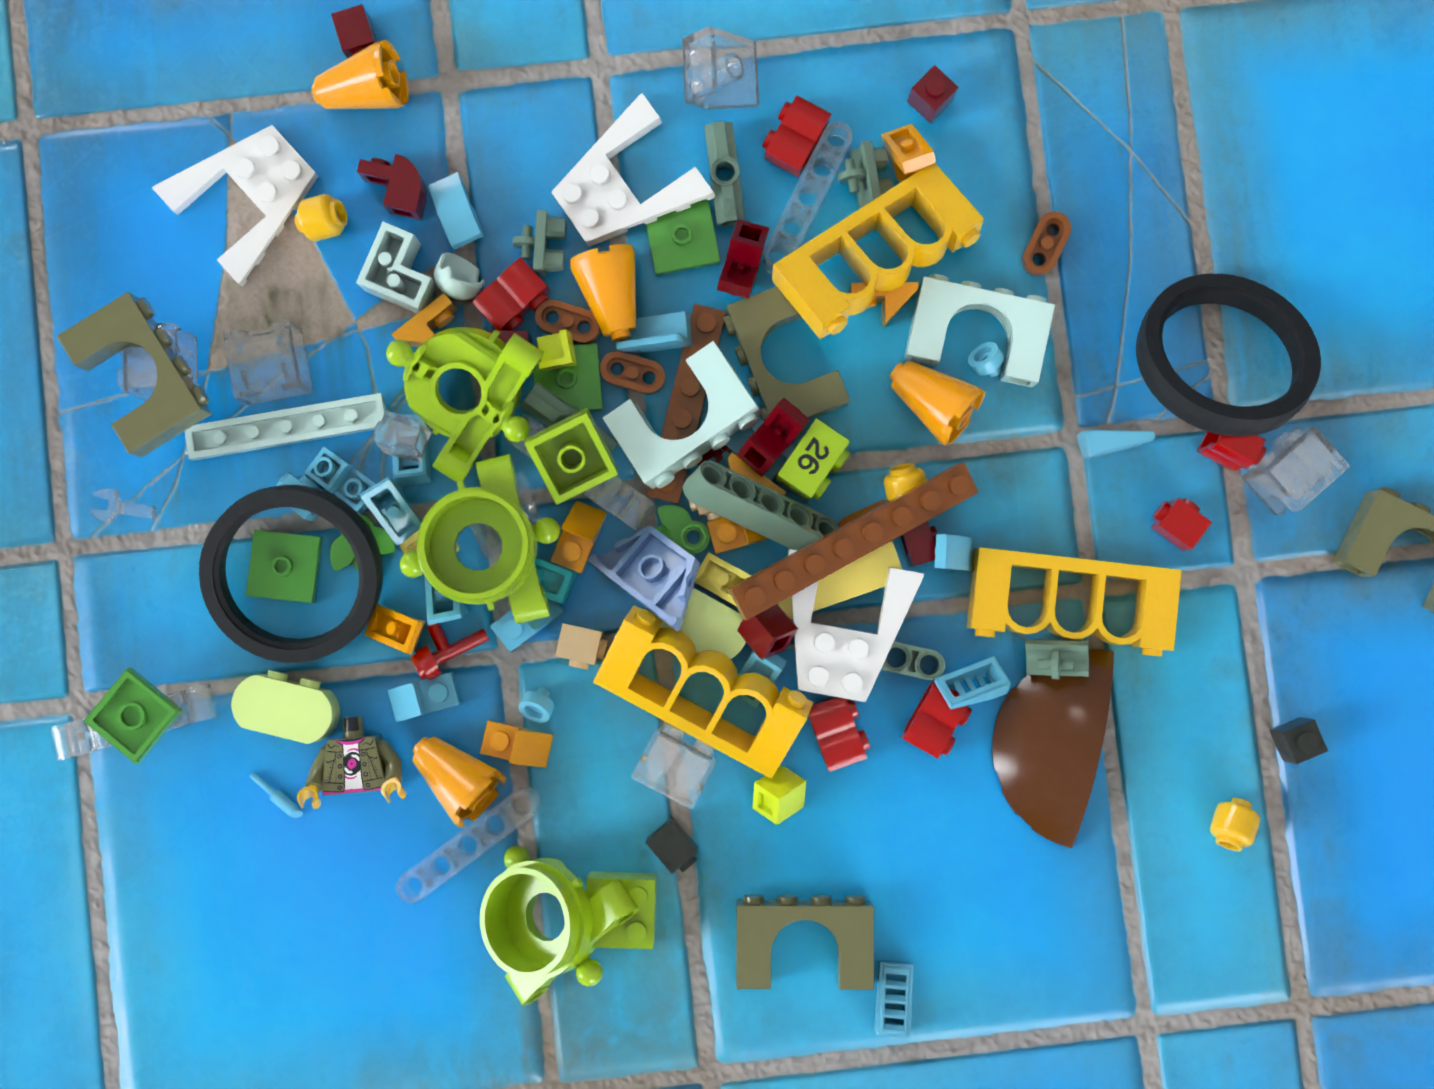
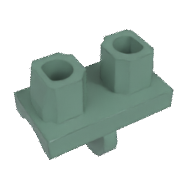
M862 141L860 147L849 152L850 159L844 161L846 170L837 175L840 184L849 185L850 194L856 193L859 209L893 188L890 179H878L877 170H883L887 166L888 156L885 148L873 147L872 141Z
M537 210L535 237H532L533 227L524 225L523 235L513 237L512 245L521 249V258L523 260H531V250H534L533 270L536 271L539 277H547V271L564 270V250L548 248L549 239L566 240L567 222L566 219L549 217L547 210Z
M1026 640V675H1050L1052 679L1059 680L1060 676L1089 677V641Z

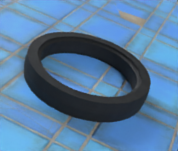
M1200 274L1187 277L1170 285L1155 299L1147 310L1136 340V358L1140 373L1156 399L1171 413L1188 424L1225 436L1246 437L1260 435L1275 430L1287 423L1309 400L1316 387L1321 370V355L1315 334L1307 320L1295 306L1267 286L1235 275ZM1197 304L1232 306L1257 317L1276 333L1288 352L1292 366V380L1288 392L1275 401L1258 406H1234L1202 395L1184 382L1168 361L1162 338L1165 321L1177 311Z
M280 485L257 490L244 496L219 517L210 529L201 551L199 581L202 596L211 617L222 632L235 644L267 660L301 663L317 660L338 651L363 631L370 621L381 595L383 564L381 553L372 531L363 518L350 505L340 498L317 488L303 485ZM279 507L299 508L325 518L344 535L357 561L359 588L355 603L341 624L329 632L315 637L302 639L285 638L261 629L241 612L228 587L226 557L234 535L253 515Z

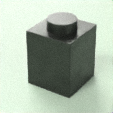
M1299 717L1269 730L1284 762L1299 764L1328 752L1315 719Z
M673 817L650 835L645 842L671 874L678 869L683 873L697 860L695 854L698 852V846Z

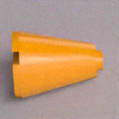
M388 40L375 42L316 76L311 89L315 101L325 109H391L403 107V104L408 103L409 87L406 72H399L396 61L401 60L398 52Z
M629 244L609 245V250L598 252V248L572 257L569 262L570 269L603 336L611 337L612 341L630 338V332L636 329V277L633 246Z
M911 360L905 364L902 362L898 363L889 377L892 380L891 388L944 446L952 444L972 420L970 416L973 409H979L986 393L980 387Z
M436 736L429 739L424 737L413 748V763L453 823L459 828L465 827L463 821L467 818L473 822L488 809L499 795L495 790L499 782L503 786L505 785L506 776L501 771Z

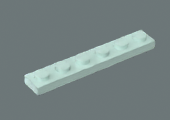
M377 393L196 424L185 430L189 460L195 461L389 427L384 395Z

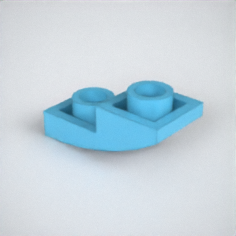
M458 172L428 185L437 214L449 243L454 250L484 237L477 213L470 204L463 178Z
M323 446L304 473L363 515L368 507L361 499L360 493L376 483Z
M936 534L934 568L973 572L974 538Z

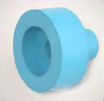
M986 342L976 347L970 353L968 364L979 376L989 374L990 377H995L1001 372L1000 365L1004 360V355L996 343Z
M539 687L537 691L525 692L518 705L520 713L531 721L547 722L554 710V703L549 698L550 691L544 687Z

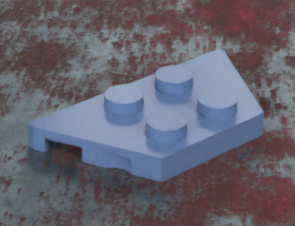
M648 525L637 531L632 537L624 538L613 544L615 549L600 557L594 554L587 559L594 568L674 630L679 631L700 566L699 561L653 526Z

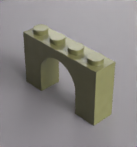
M777 286L750 296L749 299L745 298L726 306L727 316L722 317L729 336L734 334L736 336L739 347L734 349L741 367L747 365L751 377L747 378V383L752 396L760 397L763 405L761 409L763 414L760 416L763 421L766 420L783 397L796 406L810 420L848 406L850 399L838 370L804 383L789 384L776 379L765 368L761 357V347L766 337L776 328L802 318Z
M126 292L56 337L74 366L90 371L125 349L144 348L151 355L157 369V383L152 395L141 406L111 424L127 452L131 455L144 457L212 413L206 405L210 402L207 394L200 385H194L188 376L192 373L189 365L182 356H176L170 347L174 344L171 336L164 327H158L154 321L153 316L156 313L151 304L144 297L140 299L130 292Z
M1386 487L1367 491L1332 563L1360 577H1373L1377 575L1392 542L1402 532L1406 530L1419 532L1434 545V515L1430 514L1431 509L1416 502H1411L1410 504L1400 499L1401 494ZM1434 583L1422 608L1434 613Z
M748 894L743 896V900H737L736 989H771V948L775 937L785 926L792 922L811 920L828 928L836 939L837 984L839 990H874V906L871 901H865V896L846 895L845 900H831L830 895H812L811 900H798L796 895L785 894L778 895L777 900H764L763 895Z

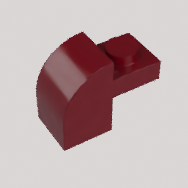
M395 154L392 166L390 162L380 158H371V161L360 159L357 173L365 182L387 186L383 206L390 214L422 221L427 200V189L423 178L415 166L407 158Z
M737 219L717 290L749 299L760 268L769 227Z
M783 397L763 424L748 438L736 456L759 476L763 477L796 440L810 419Z

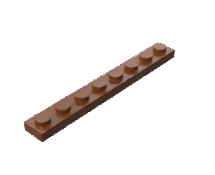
M958 463L728 588L742 618L748 620L979 492L966 464Z

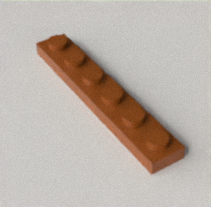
M694 304L690 318L692 346L683 347L661 438L679 440L689 437L697 431L706 391L685 360L712 341L717 346L719 345L724 325L722 317L726 316V311ZM683 468L674 474V480L662 488L655 487L652 489L648 486L646 496L679 505L687 469Z

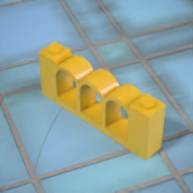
M934 163L924 167L774 263L772 281L821 340L830 333L835 335L842 331L848 323L849 315L863 312L871 304L875 289L879 291H892L901 287L907 281L912 265L916 267H929L938 263L944 257L947 247L953 253L962 246L967 248L974 244L980 237L979 232L984 218L937 164ZM912 205L936 233L939 241L932 244L915 242L905 233L893 217ZM876 229L900 257L903 264L893 269L879 267L868 258L856 241ZM839 253L863 281L866 288L857 293L847 294L841 292L833 286L817 266Z
M979 547L974 549L973 572L971 575L966 628L975 629L974 636L995 638V631L1005 632V628L1017 634H1033L1047 628L1054 636L1062 639H1083L1093 634L1102 642L1111 645L1131 644V647L1142 648V655L1162 657L1163 650L1174 651L1182 570ZM1012 567L1045 570L1041 613L1036 622L1028 627L1015 623L1008 613ZM1059 572L1091 576L1087 619L1084 625L1075 632L1066 631L1056 620L1055 605ZM1106 577L1138 581L1133 625L1128 633L1121 637L1111 635L1103 624L1102 613Z
M633 605L623 620L593 683L772 779L806 722L813 702L808 700L801 692L790 690L784 686L779 693L775 684L766 676L757 673H744L738 676L736 666L725 654L714 650H703L696 653L695 645L689 636L680 630L677 632L673 628H660L663 623L662 620L655 617L651 611L640 609ZM664 649L670 651L678 658L681 664V674L673 691L637 673L649 651ZM696 672L713 674L723 685L724 695L714 714L678 695L686 679L691 674ZM739 695H749L762 702L767 716L755 736L720 718L732 698Z

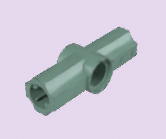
M713 122L705 125L704 129L710 181L715 194L713 200L717 226L730 227L736 225L737 219L745 221L733 122ZM728 168L733 172L734 176L728 181H721L716 177V173L719 169Z
M536 382L520 404V407L548 427L561 421L564 417H569L581 411L575 406H570L539 382ZM597 425L610 453H612L618 444L617 440Z

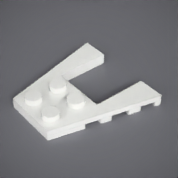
M643 93L631 103L551 192L588 247L626 233L628 228L641 223L647 225L657 221V217L675 210L680 212L691 207L690 204L706 198L707 200L715 198L711 187L698 169L694 167L640 204L609 159L662 123L659 115Z
M273 125L152 187L169 208L179 215L227 172L266 215L265 218L217 259L223 268L242 287L248 281L246 278L254 266H258L265 256V250L275 235L278 237L285 227L283 224L292 210L296 211L299 203L304 199L319 177Z
M789 549L788 556L797 550ZM889 567L877 634L811 622L818 581L792 595L793 623L798 628L794 635L797 689L866 702L924 574Z

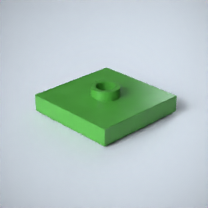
M707 198L690 204L691 207L683 211L676 212L675 210L659 216L657 221L646 225L656 276L720 264Z
M597 343L574 345L577 365L543 371L539 369L537 364L533 370L534 385L536 382H539L570 406H575L580 410L588 408L589 412L604 410Z
M254 530L246 596L315 603L323 537Z
M130 667L126 668L83 722L134 764H140L183 712V709Z

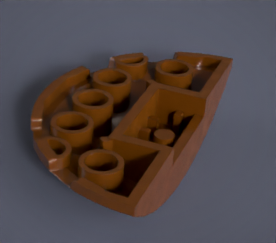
M1089 649V677L1060 676V679L1056 680L1052 679L1050 675H1026L1006 695L998 711L993 728L991 751L993 768L998 774L1002 786L1001 792L1015 814L1019 815L1032 827L1033 831L1052 842L1069 848L1073 847L1080 829L1101 755L1110 704L1114 651Z

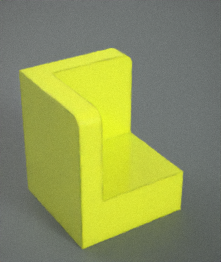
M563 329L559 330L557 334L537 337L538 348L544 351L541 362H538L540 370L549 371L577 365L570 331Z
M779 766L772 779L764 776L754 782L752 809L778 825L804 807L806 780L786 767Z

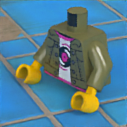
M363 716L342 718L344 737L327 740L326 745L321 747L310 768L305 787L297 794V800L301 808L304 807L306 799L313 798V809H318L321 805L318 795L321 791L322 796L381 791L384 798L390 803L391 793L397 790L399 797L404 799L407 793L400 784L402 783V760L391 744L382 739L381 734L364 736Z

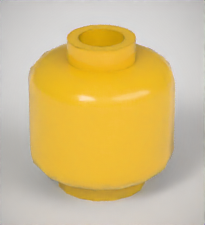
M321 194L302 200L298 205L297 214L295 215L297 229L312 241H322L339 236L343 232L344 225L347 224L348 220L343 203L330 194Z
M905 463L891 467L889 474L883 480L887 500L890 501L927 480L925 471L917 468L915 463Z
M1232 798L1231 802H1221L1216 806L1210 825V832L1216 838L1215 842L1218 845L1229 850L1242 851L1243 847H1250L1254 843L1261 819L1259 814L1251 809L1252 804L1240 798Z

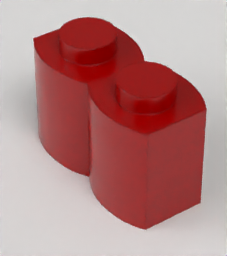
M797 95L792 103L786 101L778 116V120L782 121L776 132L771 129L763 142L762 148L766 149L764 160L799 178L830 122L831 113Z
M520 257L494 282L487 286L472 303L498 331H517L525 321L523 316L531 309L536 311L540 304L549 299L547 294L550 292V289Z
M1207 431L1197 453L1236 472L1240 468L1245 469L1252 464L1257 465L1262 460L1266 452V447L1263 446L1266 440L1259 435L1234 437Z
M932 680L900 738L939 759L941 754L947 756L956 740L952 736L958 724L964 726L972 712V708L967 705L950 710L936 686L935 680ZM949 688L954 697L959 696L958 692Z
M832 696L813 703L808 717L827 770L831 772L867 759L865 750L870 749V745L865 731H858L854 718L859 717L854 700Z

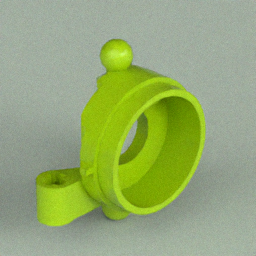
M455 327L436 333L415 352H413L411 345L403 340L392 341L387 346V360L394 366L405 367L402 380H404L405 395L409 407L433 429V434L438 436L440 433L449 437L432 467L455 482L466 479L489 438H493L501 430H503L505 437L512 442H521L529 435L530 427L528 421L524 417L513 415L521 400L522 385L537 366L544 351L516 333L505 344L498 338L500 332L496 329L491 334L478 328ZM449 369H463L470 372L481 386L482 397L477 407L470 410H457L450 407L443 400L439 392L441 374Z
M510 454L476 462L481 487L466 488L464 481L457 482L458 490L442 497L429 509L418 531L417 551L406 552L401 557L399 562L400 569L405 576L410 578H416L424 574L428 582L438 592L451 600L465 604H487L488 611L495 610V602L508 596L516 624L550 616L549 604L535 564L538 549L537 542L539 541L543 544L555 542L560 534V526L556 520L550 517H543L538 519L534 525L532 524L529 516L521 507L516 485L517 476ZM473 524L491 526L498 532L502 540V552L499 560L492 567L485 570L475 571L467 568L460 562L456 552V543L459 535L465 528Z
M519 845L510 847L504 854V864L508 869L496 877L485 892L480 909L481 935L490 956L498 966L508 972L505 978L522 1006L529 1005L548 991V987L553 979L558 975L576 969L577 980L582 985H597L603 977V969L597 960L590 958L596 947L594 943L608 931L634 916L639 910L638 906L620 879L607 884L588 899L582 887L583 882L581 879L568 870L562 861L554 858L530 860L529 852L524 847ZM543 893L555 896L563 910L565 925L563 931L556 939H550L542 935L533 920L535 901Z

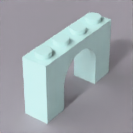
M930 274L929 277L924 276L919 284L903 360H911L916 363L936 367L941 359L949 321L960 312L982 310L996 317L1006 332L1007 349L1000 381L1032 388L1039 383L1055 304L1046 303V298L1036 295H1028L1026 298L1013 296V291L1004 288H995L994 291L981 289V285L976 282L963 281L962 284L949 282L948 277L939 274Z
M714 341L685 360L705 389L708 397L706 419L694 434L679 440H668L659 437L640 407L631 399L603 417L604 422L644 484L652 489L655 487L662 488L671 483L675 478L674 474L683 468L690 469L702 460L703 454L710 449L717 450L730 441L729 436L739 429L741 431L749 429L757 423V417L763 414Z

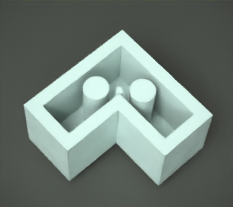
M382 222L356 283L365 292L415 313H419L432 303L438 289L437 284L431 277L411 270L421 246L415 235Z

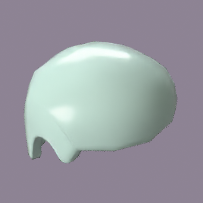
M443 253L435 267V283L446 296L454 300H473L481 292L485 282L483 279L478 282L480 270L475 265L456 254Z

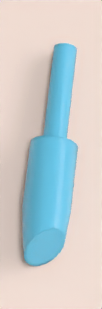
M255 772L250 775L254 782L271 795L270 800L292 818L302 816L303 813L299 807L281 790L275 791Z

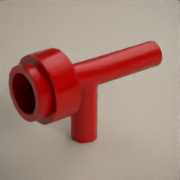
M440 623L432 624L426 628L438 651L431 653L428 645H425L415 650L416 654L410 657L421 680L426 678L431 680L442 675L437 665L489 641V638L483 628L449 644Z

